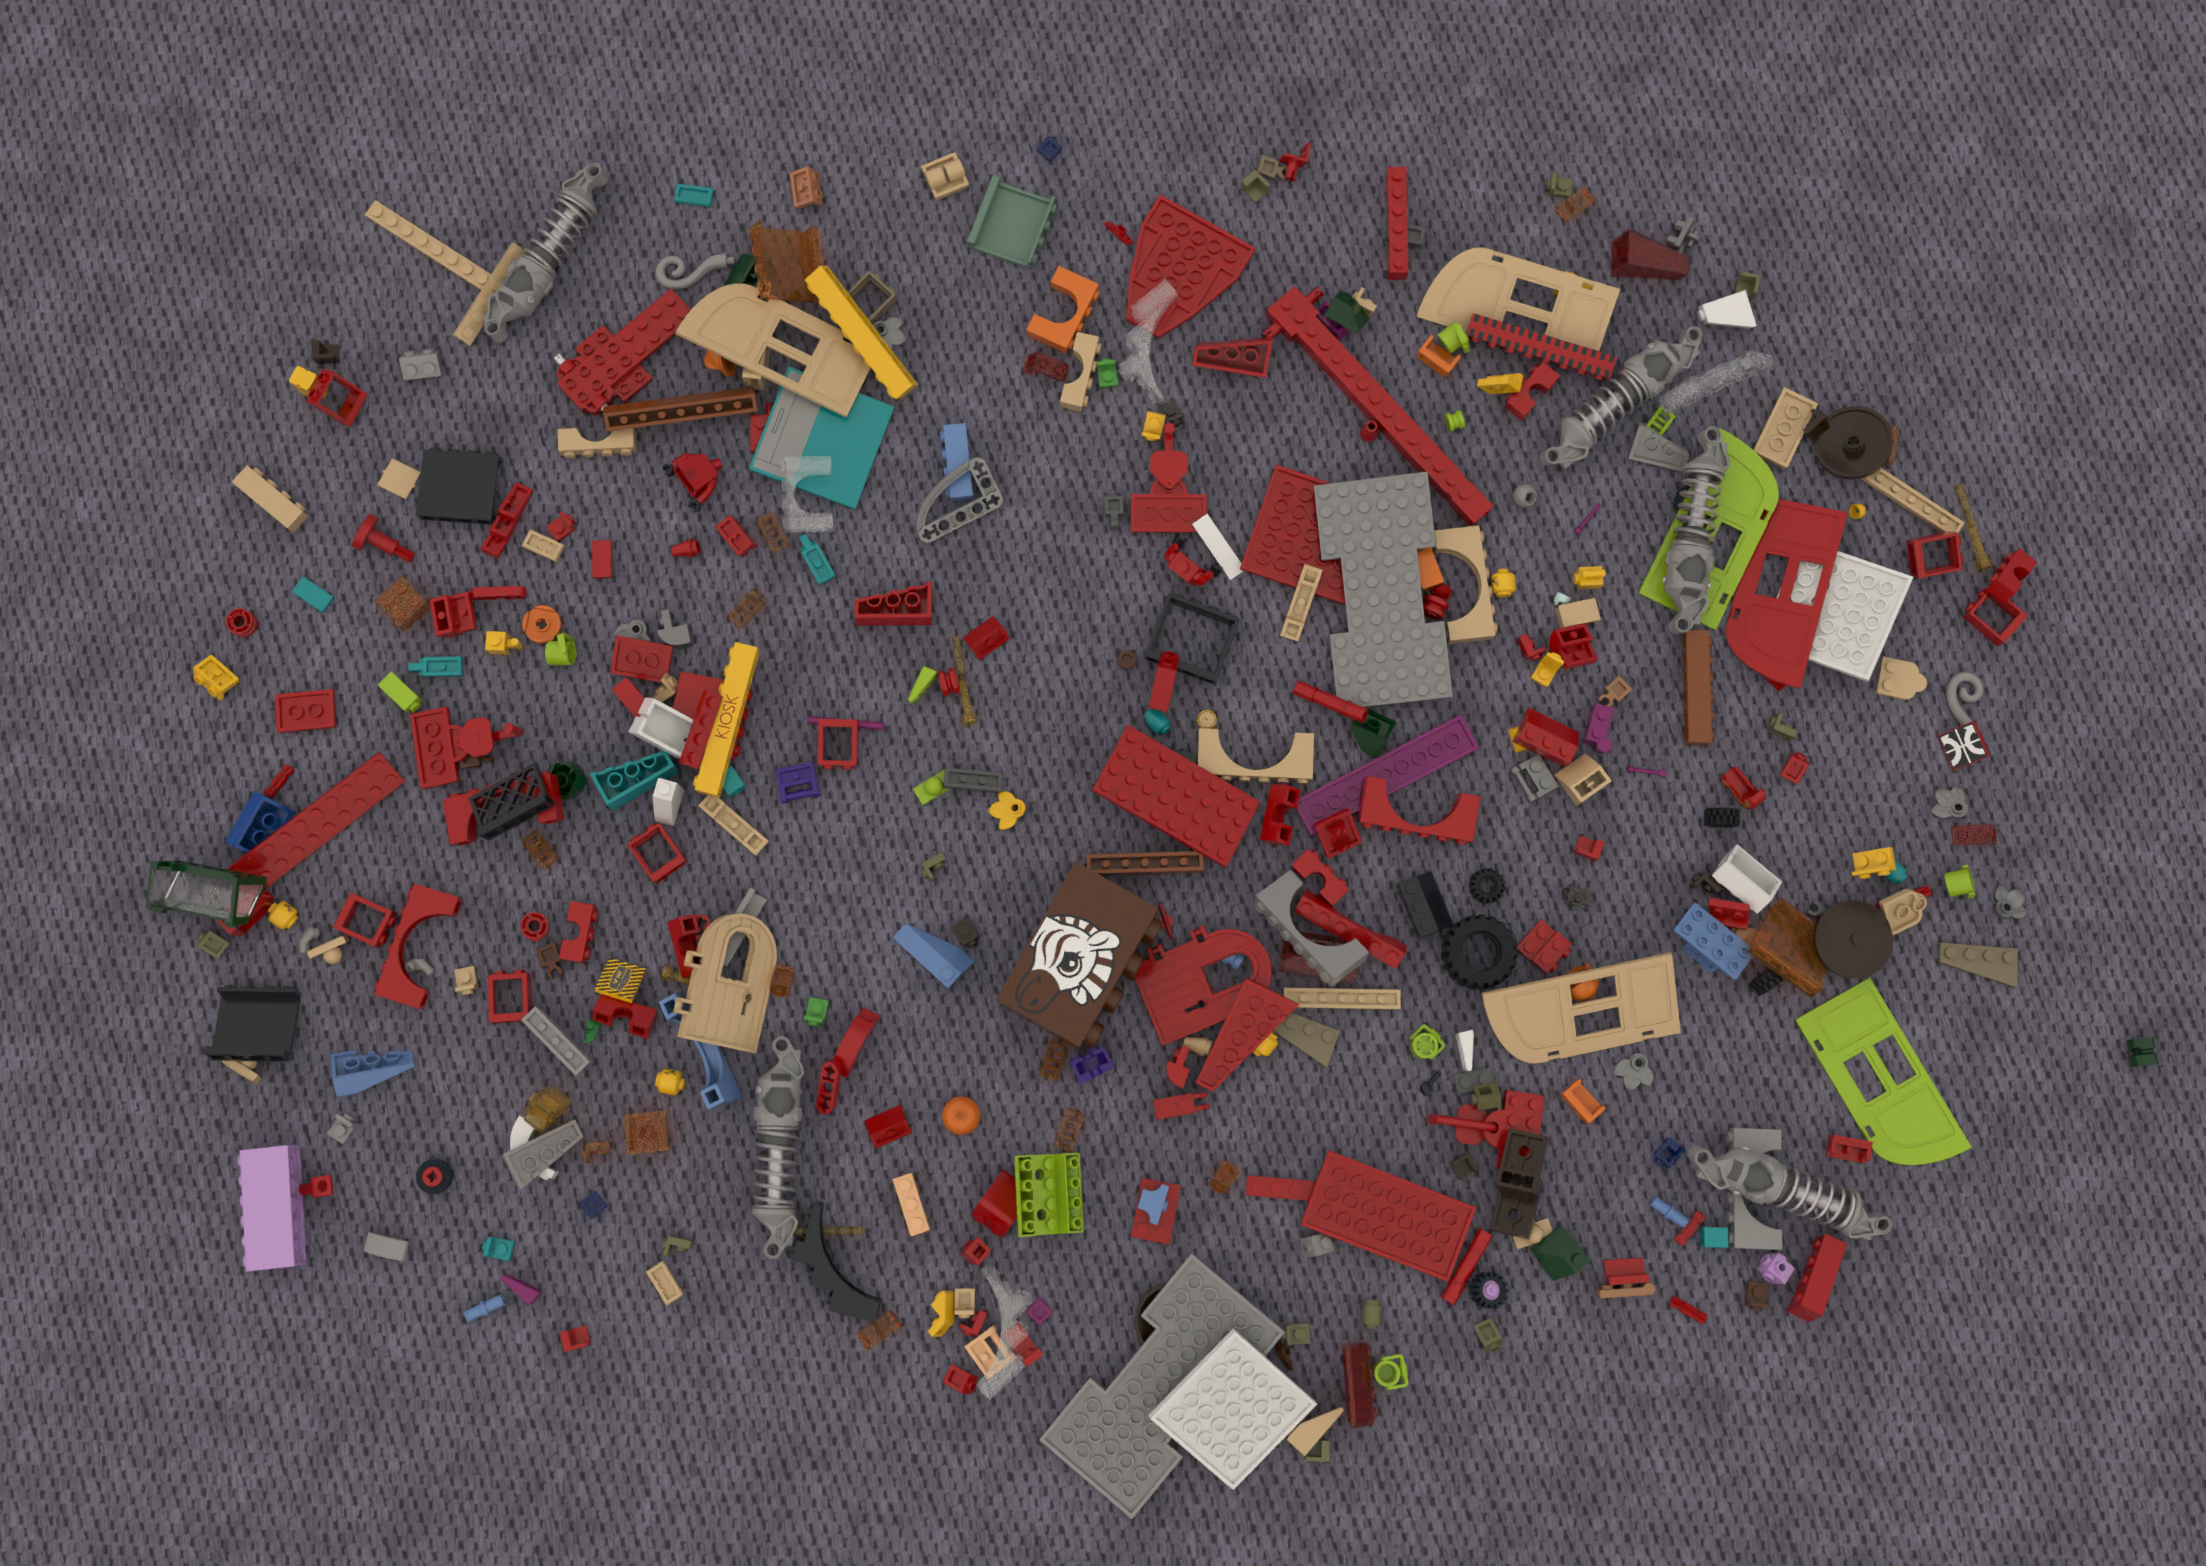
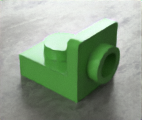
M1104 358L1098 361L1099 388L1118 386L1115 360Z
M813 997L809 998L806 1016L804 1015V1020L808 1021V1025L819 1027V1023H825L829 1001Z

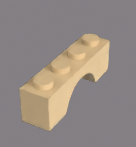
M1077 332L1073 346V355L1082 363L1083 372L1076 381L1064 384L1060 407L1082 412L1083 406L1087 407L1089 396H1086L1087 389L1091 390L1093 378H1090L1091 373L1095 372L1097 367V361L1094 360L1096 354H1100L1102 346L1099 343L1098 336Z
M577 428L558 429V451L565 458H575V455L594 457V454L609 457L613 456V453L628 456L632 452H637L636 429L614 430L607 438L597 442L584 439Z

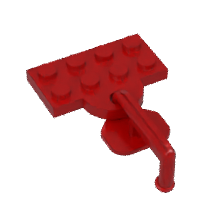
M1172 423L1164 425V451H1156L1150 457V472L1157 479L1151 487L1150 494H1131V533H1198L1192 524L1206 515V494H1187L1186 486L1181 481L1188 472V458L1182 451H1173V432L1175 431V426Z
M449 707L410 714L420 789L424 790L460 782L457 763L462 760L464 761L469 755L473 757L488 755L492 752L495 741L522 736L524 730L512 723H506L504 730L492 732L490 721L484 717L468 720L463 728L452 725Z
M1505 1090L1502 1110H1494L1486 1115L1483 1110H1478L1477 1106L1465 1104L1458 1109L1457 1117L1429 1114L1427 1122L1430 1125L1456 1126L1455 1138L1463 1144L1477 1145L1484 1139L1490 1146L1498 1149L1496 1169H1499L1509 1128L1540 1135L1544 1096ZM1526 1147L1519 1151V1155L1522 1157H1526L1530 1153V1149Z

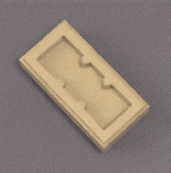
M530 529L522 547L557 563L565 545Z
M665 1261L646 1271L666 1306L684 1295Z

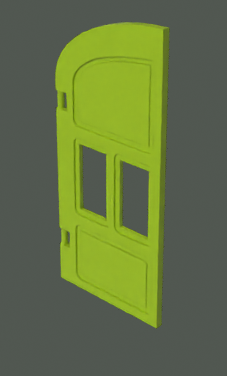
M1721 428L1718 429L1722 434L1723 442L1728 443L1726 454L1729 457L1730 466L1725 472L1724 481L1717 485L1722 490L1721 495L1715 497L1719 500L1720 506L1713 510L1716 511L1719 517L1711 521L1717 529L1710 533L1713 538L1715 537L1721 522L1742 533L1724 570L1714 566V569L1710 571L1709 582H1711L1710 589H1707L1709 604L1701 614L1700 623L1713 630L1717 629L1729 601L1776 508L1779 497L1776 479L1764 460L1743 441ZM1690 486L1688 491H1693L1694 486ZM1710 486L1708 495L1716 494L1719 491ZM1685 497L1682 503H1691L1692 498ZM1707 499L1706 507L1714 506L1717 503ZM1679 508L1675 517L1687 515L1689 510ZM1763 510L1767 511L1764 521L1760 519ZM1705 512V515L1711 518L1715 516L1711 512ZM1674 518L1638 594L1679 613L1672 598L1664 591L1665 584H1663V577L1666 576L1668 567L1665 564L1666 554L1670 551L1673 544L1672 541L1678 535L1673 529L1681 527L1683 524L1682 521ZM1707 524V531L1713 529L1712 526ZM1726 594L1727 597L1724 603H1719L1722 595Z
M1871 978L1862 981L1795 1019L1866 1141L1873 1142L1871 1149L1879 1157L1901 1165H1922L1942 1161L1972 1148ZM1890 1035H1893L1916 1074L1899 1085H1896L1873 1047L1874 1044ZM1817 1039L1823 1048L1821 1051L1818 1050L1814 1043ZM1860 1052H1863L1886 1090L1885 1093L1869 1102H1866L1843 1063ZM1868 1125L1874 1134L1872 1137L1869 1136L1865 1129Z

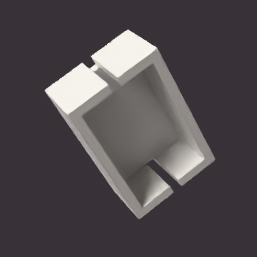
M645 698L638 711V714L641 716L635 717L629 733L676 758H680L686 743L683 740L688 737L693 719L654 698Z
M1738 844L1722 858L1712 874L1719 884L1725 886L1732 895L1738 897L1745 904H1749L1750 909L1757 914L1773 899L1782 883L1780 879Z

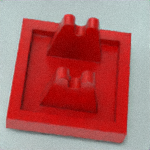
M1348 808L1313 824L1327 859L1362 843Z

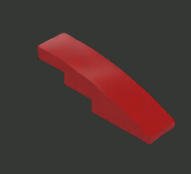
M517 482L514 484L498 509V516L489 528L490 534L481 546V552L499 559L531 498L533 489Z

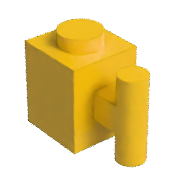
M1602 566L1579 567L1576 573L1573 574V582L1577 584V590L1600 589L1603 586V577L1606 575L1605 569H1602Z
M486 631L485 650L489 654L509 655L510 648L517 650L523 648V644L517 638L511 639V636L506 632Z

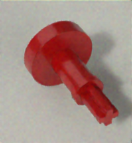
M368 514L356 533L351 547L361 551L368 542L390 556L395 554L411 563L415 553L400 546V541L394 540L376 530L375 527L379 518Z

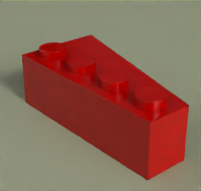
M1273 337L1196 343L1192 366L1266 378Z
M927 582L921 586H910L908 589L900 591H889V593L883 595L877 594L856 599L854 617L856 626L932 625V582Z
M1826 1233L1814 1239L1812 1253L1806 1261V1267L1786 1312L1807 1322L1823 1316L1847 1243Z

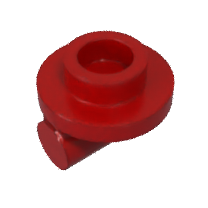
M1448 584L1430 589L1431 595L1440 597L1445 601L1450 598L1452 593Z

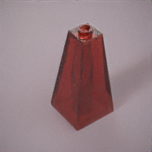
M1628 229L1611 242V277L1681 280L1689 275L1690 265L1688 256L1633 229Z

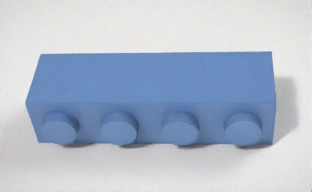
M966 423L943 425L944 431L940 432L941 443H945V449L942 450L943 461H947V467L944 468V476L969 460ZM970 470L946 487V496L950 497L951 502L973 500Z

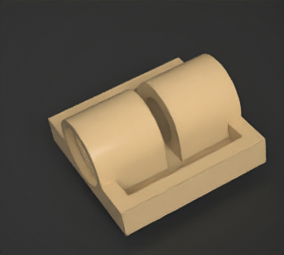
M955 152L921 166L936 201L970 187L963 166Z

